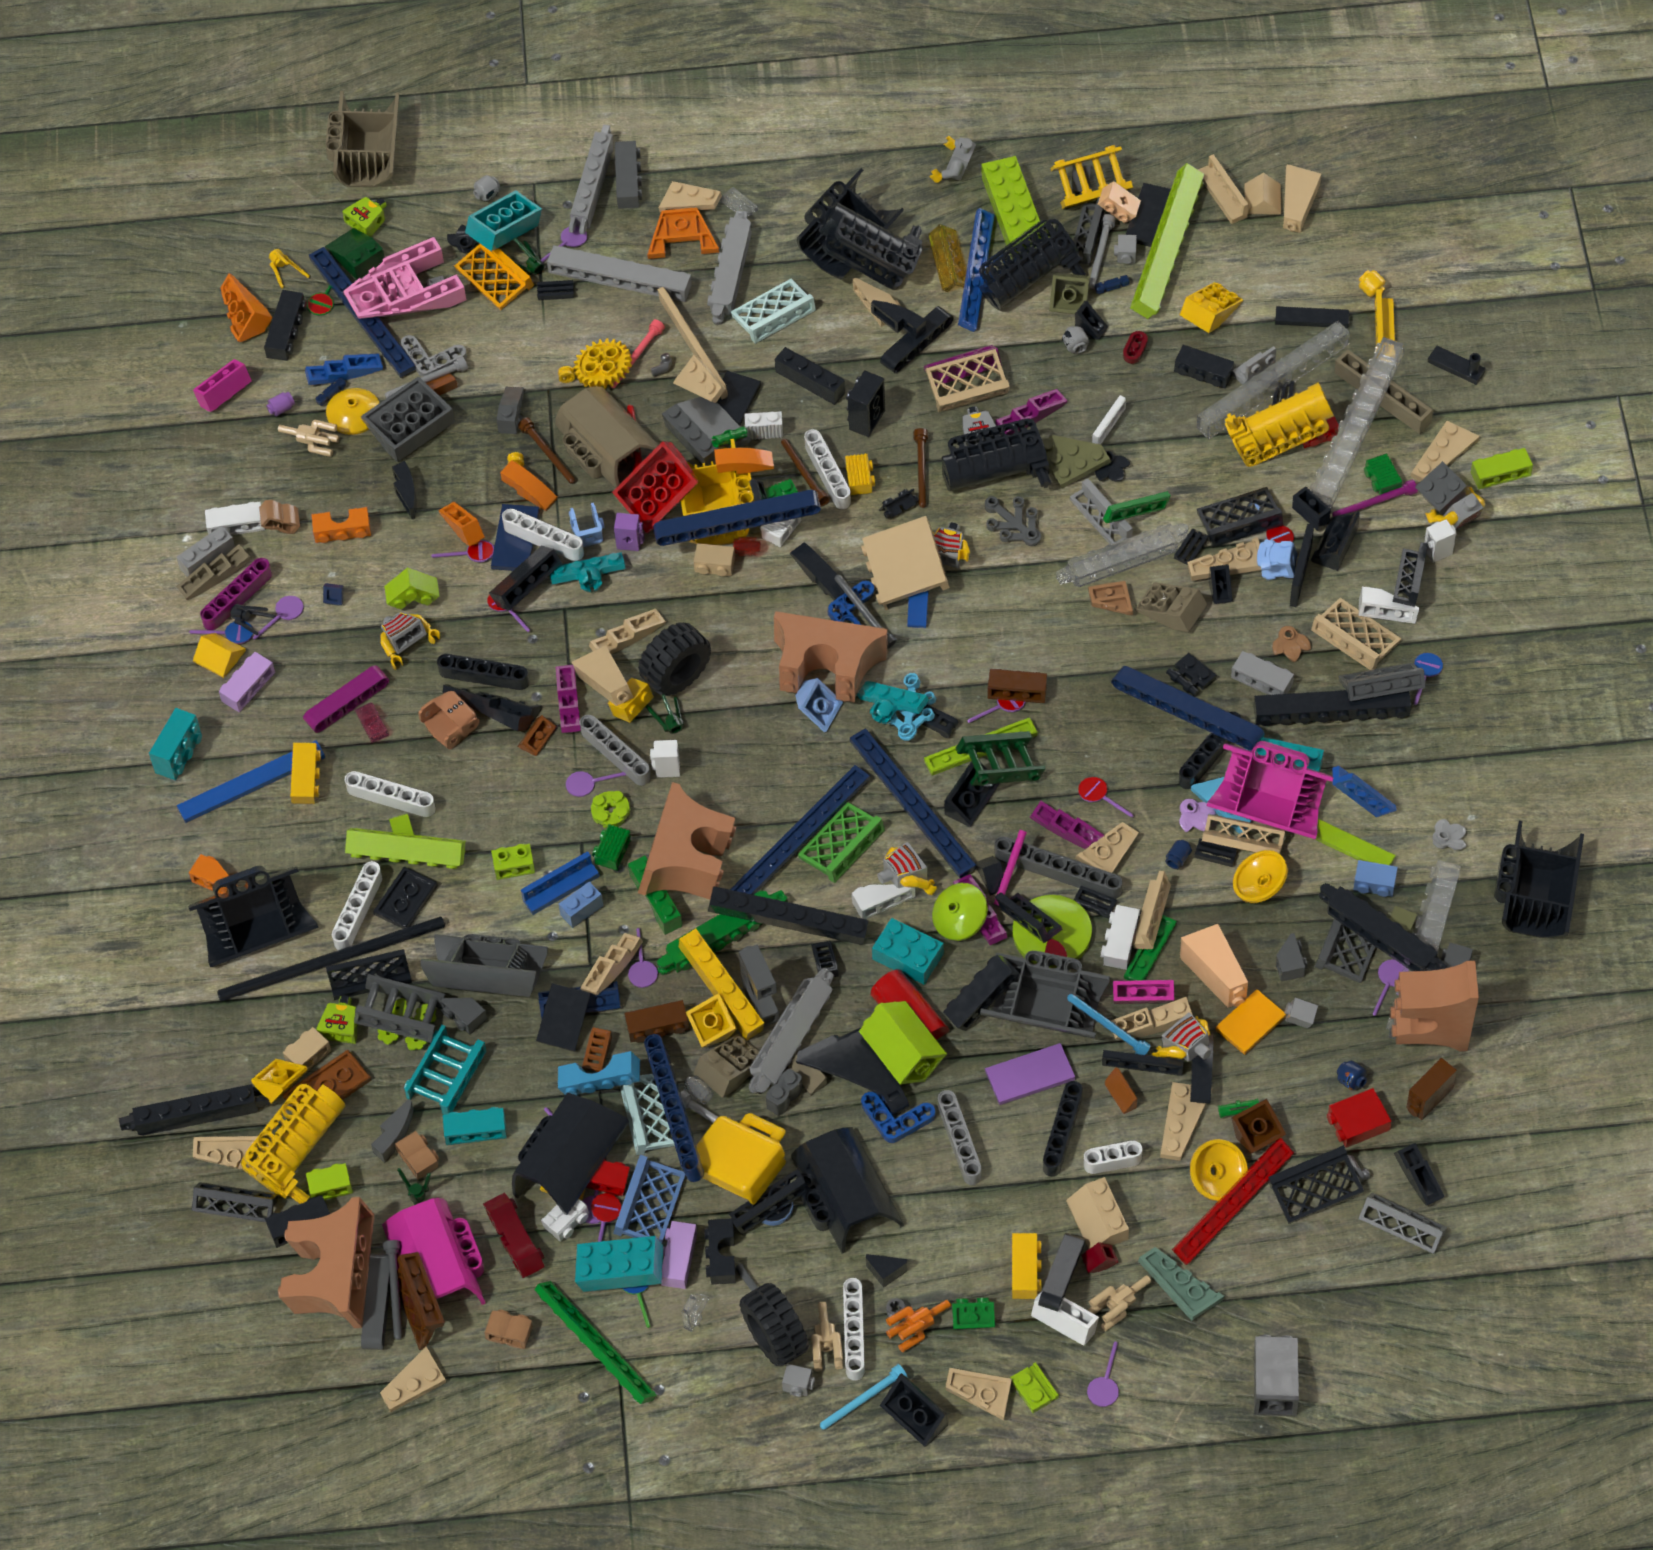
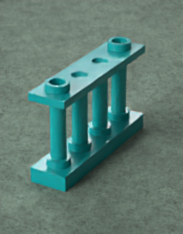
M441 1025L439 1031H435L432 1043L413 1076L404 1085L406 1098L411 1100L414 1093L439 1102L442 1114L452 1112L487 1052L485 1042L477 1039L474 1045L469 1046L448 1037L446 1026ZM442 1044L468 1053L465 1062H459L438 1053ZM433 1060L457 1069L458 1074L456 1078L453 1077L451 1079L430 1070L429 1067ZM426 1076L449 1086V1090L446 1094L441 1095L419 1086L423 1077Z

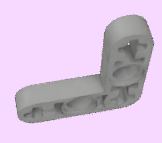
M407 335L401 340L402 349L415 364L416 371L420 377L452 365L456 358L461 356L465 360L467 358L466 349L462 345H454L428 357L414 336ZM407 343H410L411 345H413V349H412V350H411V347H410ZM417 354L423 356L421 359L418 360L413 358ZM440 359L447 360L445 364L437 363ZM423 364L425 365L426 369H429L428 371L423 369Z

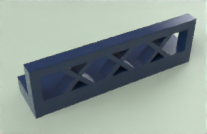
M617 981L612 982L598 995L591 993L586 1013L621 1008ZM580 986V987H573V988H572V989H576V990L583 991V990L580 989L581 986ZM549 991L538 992L541 1019Z

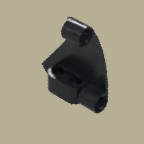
M857 1028L841 1037L832 1035L798 1051L797 1064L835 1075L880 1095L882 1102H885V1106L892 1116L909 1108V1102L898 1081L860 1034L859 1030L861 1028Z

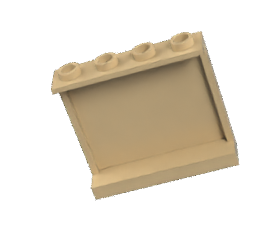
M926 516L862 538L864 545L861 548L864 556H868L869 560L866 562L869 573L872 572L874 576L871 578L874 589H878L876 598L879 605L882 604L885 610H888L887 604L941 586L942 590L950 588L931 525Z

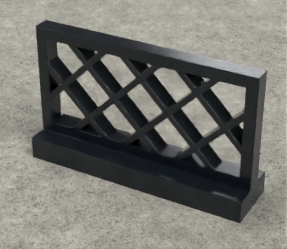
M1267 487L1197 508V514L1209 536L1212 548L1283 525L1282 511L1280 507H1277ZM1266 495L1264 501L1256 499L1258 496ZM1241 501L1249 502L1247 507L1239 505ZM1253 503L1261 505L1259 510L1253 509L1251 506ZM1228 506L1231 507V509L1229 512L1221 510L1222 507ZM1265 507L1273 509L1267 512H1263ZM1235 509L1243 511L1241 516L1233 514ZM1206 512L1214 513L1211 518L1203 515ZM1247 513L1255 514L1248 518L1245 517ZM1217 515L1225 516L1224 521L1217 520ZM1230 518L1238 520L1232 523H1227ZM1212 523L1219 525V527L1210 529Z
M404 949L326 967L334 1000L340 999V996L352 997L369 993L370 990L366 989L368 974L378 975L382 978L405 984L412 983Z
M1344 1145L1268 1177V1183L1277 1198L1288 1224L1364 1193V1189L1349 1160ZM1345 1161L1348 1167L1346 1175L1334 1171L1336 1165ZM1323 1170L1330 1173L1327 1183L1315 1179L1318 1172ZM1333 1174L1344 1178L1341 1188L1329 1184ZM1304 1178L1312 1181L1308 1191L1297 1187L1299 1180ZM1346 1180L1355 1182L1358 1189L1349 1192L1343 1190ZM1314 1182L1325 1186L1322 1196L1310 1192ZM1286 1186L1293 1190L1289 1199L1280 1196L1278 1189ZM1327 1188L1339 1192L1336 1199L1330 1200L1324 1197ZM1295 1190L1306 1194L1303 1204L1292 1200ZM1308 1196L1320 1199L1317 1207L1311 1208L1305 1205ZM1290 1204L1301 1207L1298 1215L1290 1217L1287 1211Z

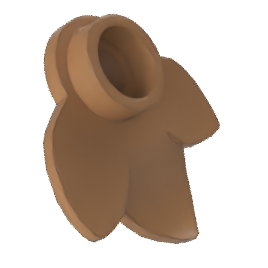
M1284 626L1280 629L1278 638L1273 642L1272 649L1274 655L1284 652L1289 660L1296 662L1301 650L1309 651L1311 645L1305 635L1297 633L1295 628L1291 626ZM1285 633H1291V637H1287Z

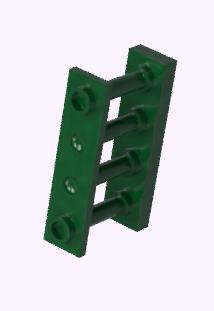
M1030 731L962 736L956 746V751L958 754H969L976 770V774L970 782L971 785L984 786L996 783L1039 780L1046 768L1045 765L1034 766L1026 748L1032 738ZM1010 750H1019L1026 767H1017ZM993 751L1003 752L1009 768H1000ZM977 753H986L993 770L983 769Z

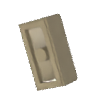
M797 1055L787 1066V1069H792L802 1076V1086L810 1095L827 1084L826 1077L820 1070L797 1064Z

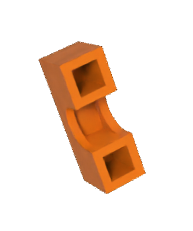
M367 507L349 509V517L342 523L332 521L330 512L311 514L316 543L371 536Z

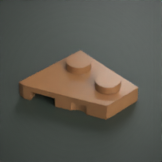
M1126 581L1088 587L1092 607L1133 615Z

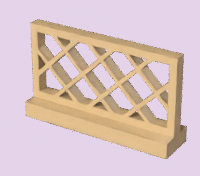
M996 349L929 367L925 370L937 403L938 412L1008 393L1010 388ZM993 355L995 360L993 366L983 362L985 357ZM973 361L979 364L975 372L966 367L968 362ZM956 366L961 369L958 376L948 372L950 367ZM980 366L990 370L987 377L977 373ZM963 370L973 375L969 382L960 378ZM939 371L944 375L938 381L932 377L931 372ZM992 371L1000 375V381L994 382L988 379ZM946 375L955 379L952 387L942 383ZM975 376L984 380L982 386L977 387L971 384ZM957 381L967 385L964 391L960 392L954 389ZM940 386L949 390L946 396L939 397L937 391Z
M1339 598L1322 615L1318 614L1314 618L1311 631L1369 670L1375 669L1378 662L1401 641L1400 637L1370 617L1359 616V610L1342 598ZM1342 606L1347 612H1337V608ZM1335 617L1336 622H1330L1326 618ZM1339 617H1348L1349 622H1339ZM1352 617H1358L1362 622H1353ZM1341 628H1350L1351 633H1347ZM1354 628H1363L1364 633H1355ZM1367 628H1375L1377 633H1368ZM1356 638H1365L1366 643H1361ZM1369 638H1379V643H1370ZM1382 638H1389L1393 642L1383 643ZM1371 648H1381V653L1378 654Z

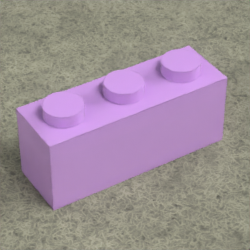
M254 652L250 657L246 658L240 669L233 673L231 679L221 686L219 691L221 701L240 712L274 675L273 662Z
M672 1221L671 1227L667 1228L665 1240L668 1241L667 1246H663L664 1260L661 1286L686 1289L697 1237L696 1224Z

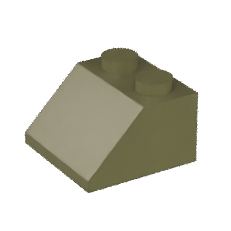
M1055 272L1052 278L1049 311L1075 314L1083 302L1088 301L1091 276Z

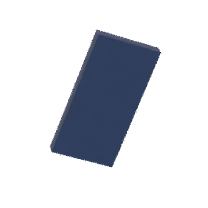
M502 504L491 569L514 571L532 554L533 543L505 531L502 520L503 512L507 509H515L538 519L539 507Z

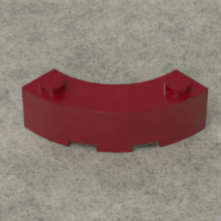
M504 1192L483 1203L492 1225L495 1227L498 1235H502L499 1239L504 1249L513 1260L512 1262L521 1277L525 1278L544 1268L542 1259L545 1257L540 1248L536 1249L515 1211L518 1207L514 1199H509Z

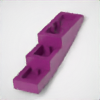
M1058 389L1028 399L1026 405L1012 409L1010 415L996 419L995 425L998 426L1026 418L1032 419L1037 423L1067 404V400ZM1013 430L1005 431L1007 435L1015 433Z
M556 666L561 732L581 731L574 666Z
M1043 801L1039 802L1029 817L1056 835L1084 849H1087L1091 844L1104 837L1102 833L1080 818L1074 819L1061 809L1056 811Z
M971 874L953 881V885L957 883L972 884L984 894ZM984 894L988 911L980 932L988 944L992 945L1006 939L1007 933L999 923L997 914L989 905L987 896Z

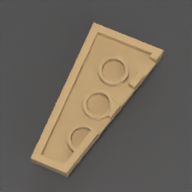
M258 1136L194 1137L193 1158L243 1170L241 1160ZM263 1136L264 1138L269 1139L270 1142L272 1143V1140H271L270 1137ZM261 1142L263 1146L268 1147L267 1143ZM257 1146V1148H258L259 1151H262L263 1153L266 1152V1151L261 1150V1149ZM255 1153L252 1159L250 1160L252 1162L257 1158V1155Z

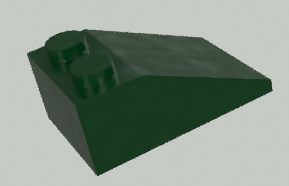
M352 228L325 246V249L356 280L367 275L371 268H376L385 258L383 248L372 237L355 228Z

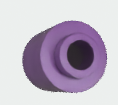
M282 392L269 399L266 407L271 415L278 416L290 410L295 405V402L289 392Z

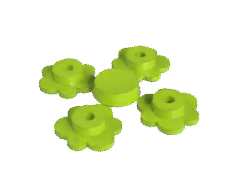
M404 998L396 999L392 1014L404 1016L407 1007ZM423 1004L421 1008L415 1010V1020L423 1022L428 1004ZM436 1009L434 1011L431 1023L436 1021ZM377 1029L379 1034L378 1040L383 1041L386 1045L398 1039V1035L395 1033ZM410 1037L405 1038L408 1049L412 1051L416 1048L421 1050L423 1045L428 1043Z

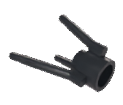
M235 604L231 610V618L235 619L234 623L241 625L255 635L259 633L243 622L250 618V614L275 618L276 615L259 612L268 611L266 607L243 606L240 604Z

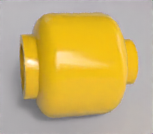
M1367 270L1358 280L1360 282L1359 288L1369 297H1373L1376 294V289H1382V293L1385 290L1383 286L1386 280L1375 270Z

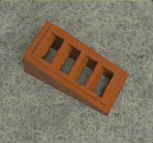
M592 1028L582 1069L595 1072L603 1070L612 1041L611 1031ZM594 1044L603 1046V1048L595 1047ZM592 1052L598 1053V1054H601V1056L593 1055V1054H591V1053H592ZM589 1059L599 1061V1064L591 1063Z

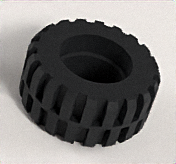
M679 622L676 625L672 624L667 629H663L646 646V650L641 655L642 658L639 659V674L660 695L670 696L677 694L679 691L682 692L687 686L693 684L695 679H698L700 673L705 670L706 664L709 663V656L711 655L710 642L689 623Z
M765 1283L741 1298L739 1306L743 1319L755 1342H757L761 1351L764 1352L772 1364L784 1366L807 1352L809 1341L804 1327L791 1303L788 1302L786 1296L782 1294L775 1284Z

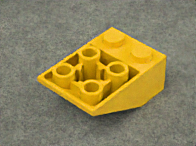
M1213 282L1186 297L1180 316L1210 333L1217 329L1238 308L1243 299L1238 297L1236 293L1223 288L1221 284Z

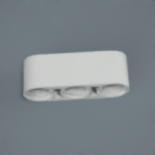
M1127 1141L1091 1148L1084 1154V1169L1090 1174L1136 1166L1142 1160V1146L1137 1141ZM1129 1152H1136L1137 1154L1130 1155ZM1114 1155V1156H1116L1117 1158H1116V1159H1110L1109 1156ZM1094 1159L1097 1160V1162L1091 1163L1089 1162V1160Z

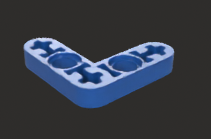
M862 581L851 588L862 603L868 601L874 594V585L870 581ZM863 588L869 589V593H867L866 591H864L863 593L861 592ZM846 593L829 604L828 616L831 620L840 622L849 620L853 624L861 625L851 613L857 607L846 602L848 597ZM833 608H835L836 610L840 609V612L833 613Z
M867 1092L861 1098L863 1110L884 1140L889 1143L898 1142L935 1119V1108L930 1103H922L894 1119L876 1093ZM868 1099L874 1101V1107L876 1108L874 1111L873 1106L870 1103L867 1104ZM924 1110H925L926 1112H929V1111H930V1115H929V1116H927L926 1114L923 1115V1111H924ZM883 1113L887 1118L885 1121H878L875 1118L876 1115ZM912 1119L915 1124L907 1127L904 1125V1121ZM888 1131H895L896 1135L893 1136L892 1134H889Z

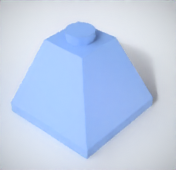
M818 678L804 681L795 695L798 708L823 732L828 730L843 703L841 700H836V695Z

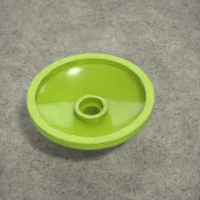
M957 883L949 886L938 896L934 903L932 911L934 927L939 934L949 940L961 941L972 937L981 929L986 920L988 911L986 898L972 884Z

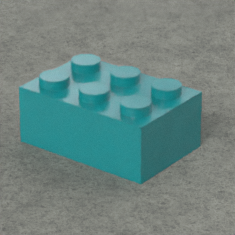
M175 707L149 752L156 774L176 781L178 775L183 773L185 763L192 757L196 744H199L202 739V733L195 714Z
M893 918L890 919L872 947V960L893 970L900 969L907 977L925 985L944 955V944Z

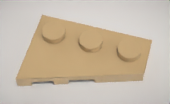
M672 181L658 208L660 212L667 209L695 207L698 210L715 209L722 195L721 191Z
M696 355L692 356L673 382L714 403L718 401L726 390L723 384L699 356Z
M1122 822L1097 842L1091 844L1086 850L1077 854L1075 859L1081 863L1113 873L1139 832Z
M425 1347L380 1394L391 1413L445 1384L446 1380L428 1348Z
M949 1368L946 1391L1004 1421L1012 1379Z

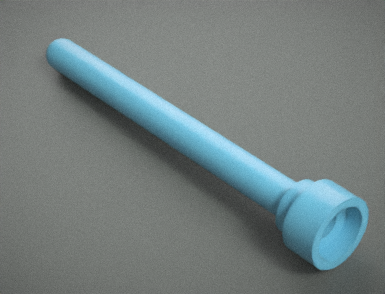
M899 1364L891 1368L889 1376L820 1423V1428L827 1429L895 1382L899 1374L902 1373L907 1377L904 1369Z

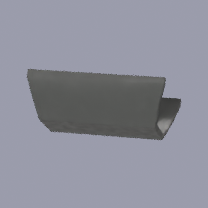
M435 934L434 942L437 960L421 959V967L432 986L530 997L548 954V947L520 944V941L514 938L468 934L464 937Z
M1032 950L1025 955V958L996 953V955L1005 957L1020 974L999 995L993 1008L990 1010L981 1009V1015L1095 1039L1096 1033L1093 1032L1094 1019L1069 1002L1067 997L1069 994H1073L1097 1011L1099 1000L1109 983L1110 976L1082 971V965L1079 960ZM1031 961H1037V962H1038V963L1035 964V965L1030 964ZM1050 965L1058 966L1055 969L1049 968ZM1075 969L1077 972L1071 973L1069 970Z

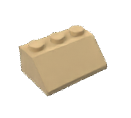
M1105 1177L1085 1184L1066 1200L1082 1237L1086 1239L1085 1243L1088 1249L1098 1242L1113 1246L1128 1240L1129 1228Z

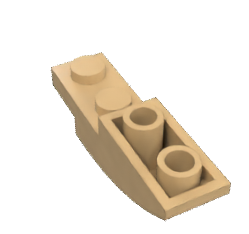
M1187 997L1149 1011L1146 1007L1111 1020V1022L1133 1038L1166 1031L1188 1012L1192 1014ZM1114 1034L1116 1040H1122L1120 1037Z

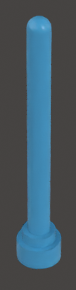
M1068 995L1067 999L1069 1002L1131 1045L1135 1054L1146 1055L1151 1047L1149 1043L1136 1040L1075 995Z

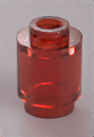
M757 537L734 538L733 547L735 554L739 556H756L757 552L761 550V542L757 541Z

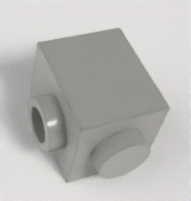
M1118 235V245H1114V256H1117V263L1135 264L1136 235Z
M1295 998L1286 1005L1284 1014H1287L1285 1021L1308 1029L1314 1022L1318 1005Z
M787 1364L782 1381L783 1391L790 1392L791 1395L797 1397L802 1395L808 1396L809 1389L813 1390L815 1377H812V1369Z

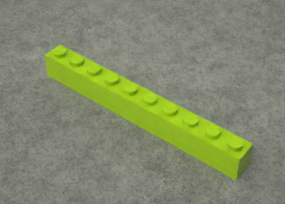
M1188 163L1176 173L1130 309L1146 319L1156 315L1161 308L1160 302L1166 294L1164 291L1165 287L1170 282L1169 276L1175 267L1174 261L1180 253L1179 246L1185 238L1183 235L1189 226L1188 220L1194 212L1193 206L1198 200L1199 195L1197 194L1203 185L1204 173Z

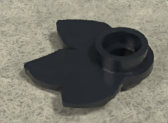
M462 224L456 234H447V240L450 245L457 247L460 252L469 253L478 242L465 233L466 226Z
M1106 451L1111 463L1097 469L1095 475L1100 481L1108 477L1114 482H1120L1124 478L1123 468L1128 467L1130 462L1122 455L1115 456L1111 451Z

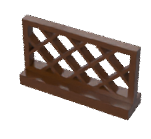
M419 1252L399 1255L397 1259L400 1266L398 1269L399 1297L419 1350H423L429 1343L435 1329L443 1327L445 1321Z

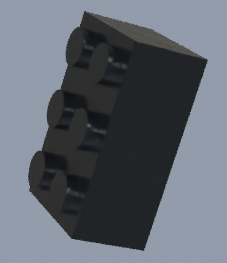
M864 370L862 375L856 378L855 386L852 390L848 391L846 400H848L847 421L849 422V430L869 437L886 411L883 377Z

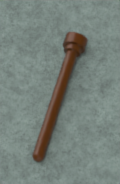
M529 417L522 419L518 424V428L522 433L531 436L570 484H573L575 478L534 430L535 427Z
M918 428L913 431V439L917 443L919 506L924 508L926 507L925 443L928 440V430Z
M782 439V446L811 490L817 491L820 507L828 504L830 497L827 492L819 489L788 440Z

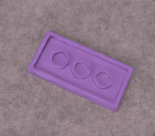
M1061 1043L985 1068L986 1075L999 1105L1075 1080V1075Z

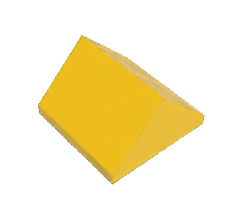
M211 633L200 637L193 662L225 678L245 653L246 649L217 633Z
M720 993L686 1011L702 1048L728 1040L737 1029Z
M275 1059L252 1078L251 1082L272 1104L292 1087L308 1069L304 1065Z

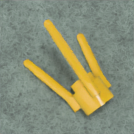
M274 249L269 254L270 266L275 273L280 288H284L276 267L281 268L290 264L305 277L310 278L309 274L290 260L287 255H284L280 249Z

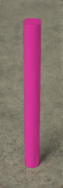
M1019 830L997 894L1002 892L1005 895L1027 834L1026 831ZM995 898L994 904L999 906Z

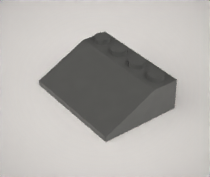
M419 376L361 416L369 430L396 462L405 458L455 422L453 409Z
M703 397L676 403L662 413L668 430L702 466L703 463H705V466L711 465V461H713L714 465L716 464L715 449L731 448L729 443L717 448L714 447L712 437L720 435L729 429L740 428L717 402H711ZM747 434L746 438L735 441V447L742 448L751 442L752 438Z

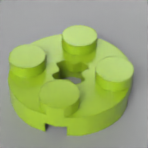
M607 791L596 795L591 805L592 818L594 822L603 825L604 828H607L608 824L619 827L625 823L624 820L630 815L629 802L620 791ZM608 807L615 808L612 813L606 810Z

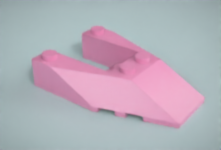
M434 237L385 257L380 265L376 268H371L365 277L359 278L343 291L358 319L442 309L466 301L465 289L457 274L426 288H423L416 274L444 263L442 249Z

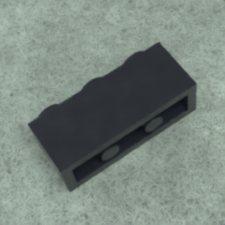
M1184 344L1175 359L1174 372L1180 375H1186L1226 389L1234 370V361Z
M321 1195L312 1197L299 1205H293L280 1213H273L268 1218H265V1222L276 1248L288 1243L285 1239L288 1221L321 1218L329 1215L330 1212Z

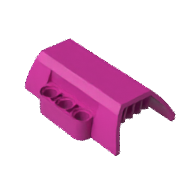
M1266 741L1258 742L1252 751L1224 744L1223 749L1230 750L1232 755L1223 782L1209 799L1206 806L1316 840L1319 805L1327 781L1333 782V776L1307 768L1309 758L1306 754ZM1257 748L1265 749L1266 755H1259ZM1276 754H1283L1285 761H1278ZM1295 760H1302L1304 762V766H1296Z
M443 1198L429 1199L399 1211L382 1223L387 1240L400 1241V1250L396 1255L397 1259L402 1254L419 1252L436 1299L452 1294V1292L457 1290L460 1291L465 1287L478 1297L482 1305L486 1304L476 1279L484 1272L481 1255L468 1222L463 1218L453 1219L447 1200ZM459 1229H465L461 1233L456 1232ZM471 1246L469 1250H463L464 1247ZM471 1264H478V1266L474 1268L469 1267Z

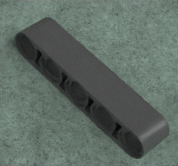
M371 1254L361 1335L362 1349H384L390 1296L388 1255Z

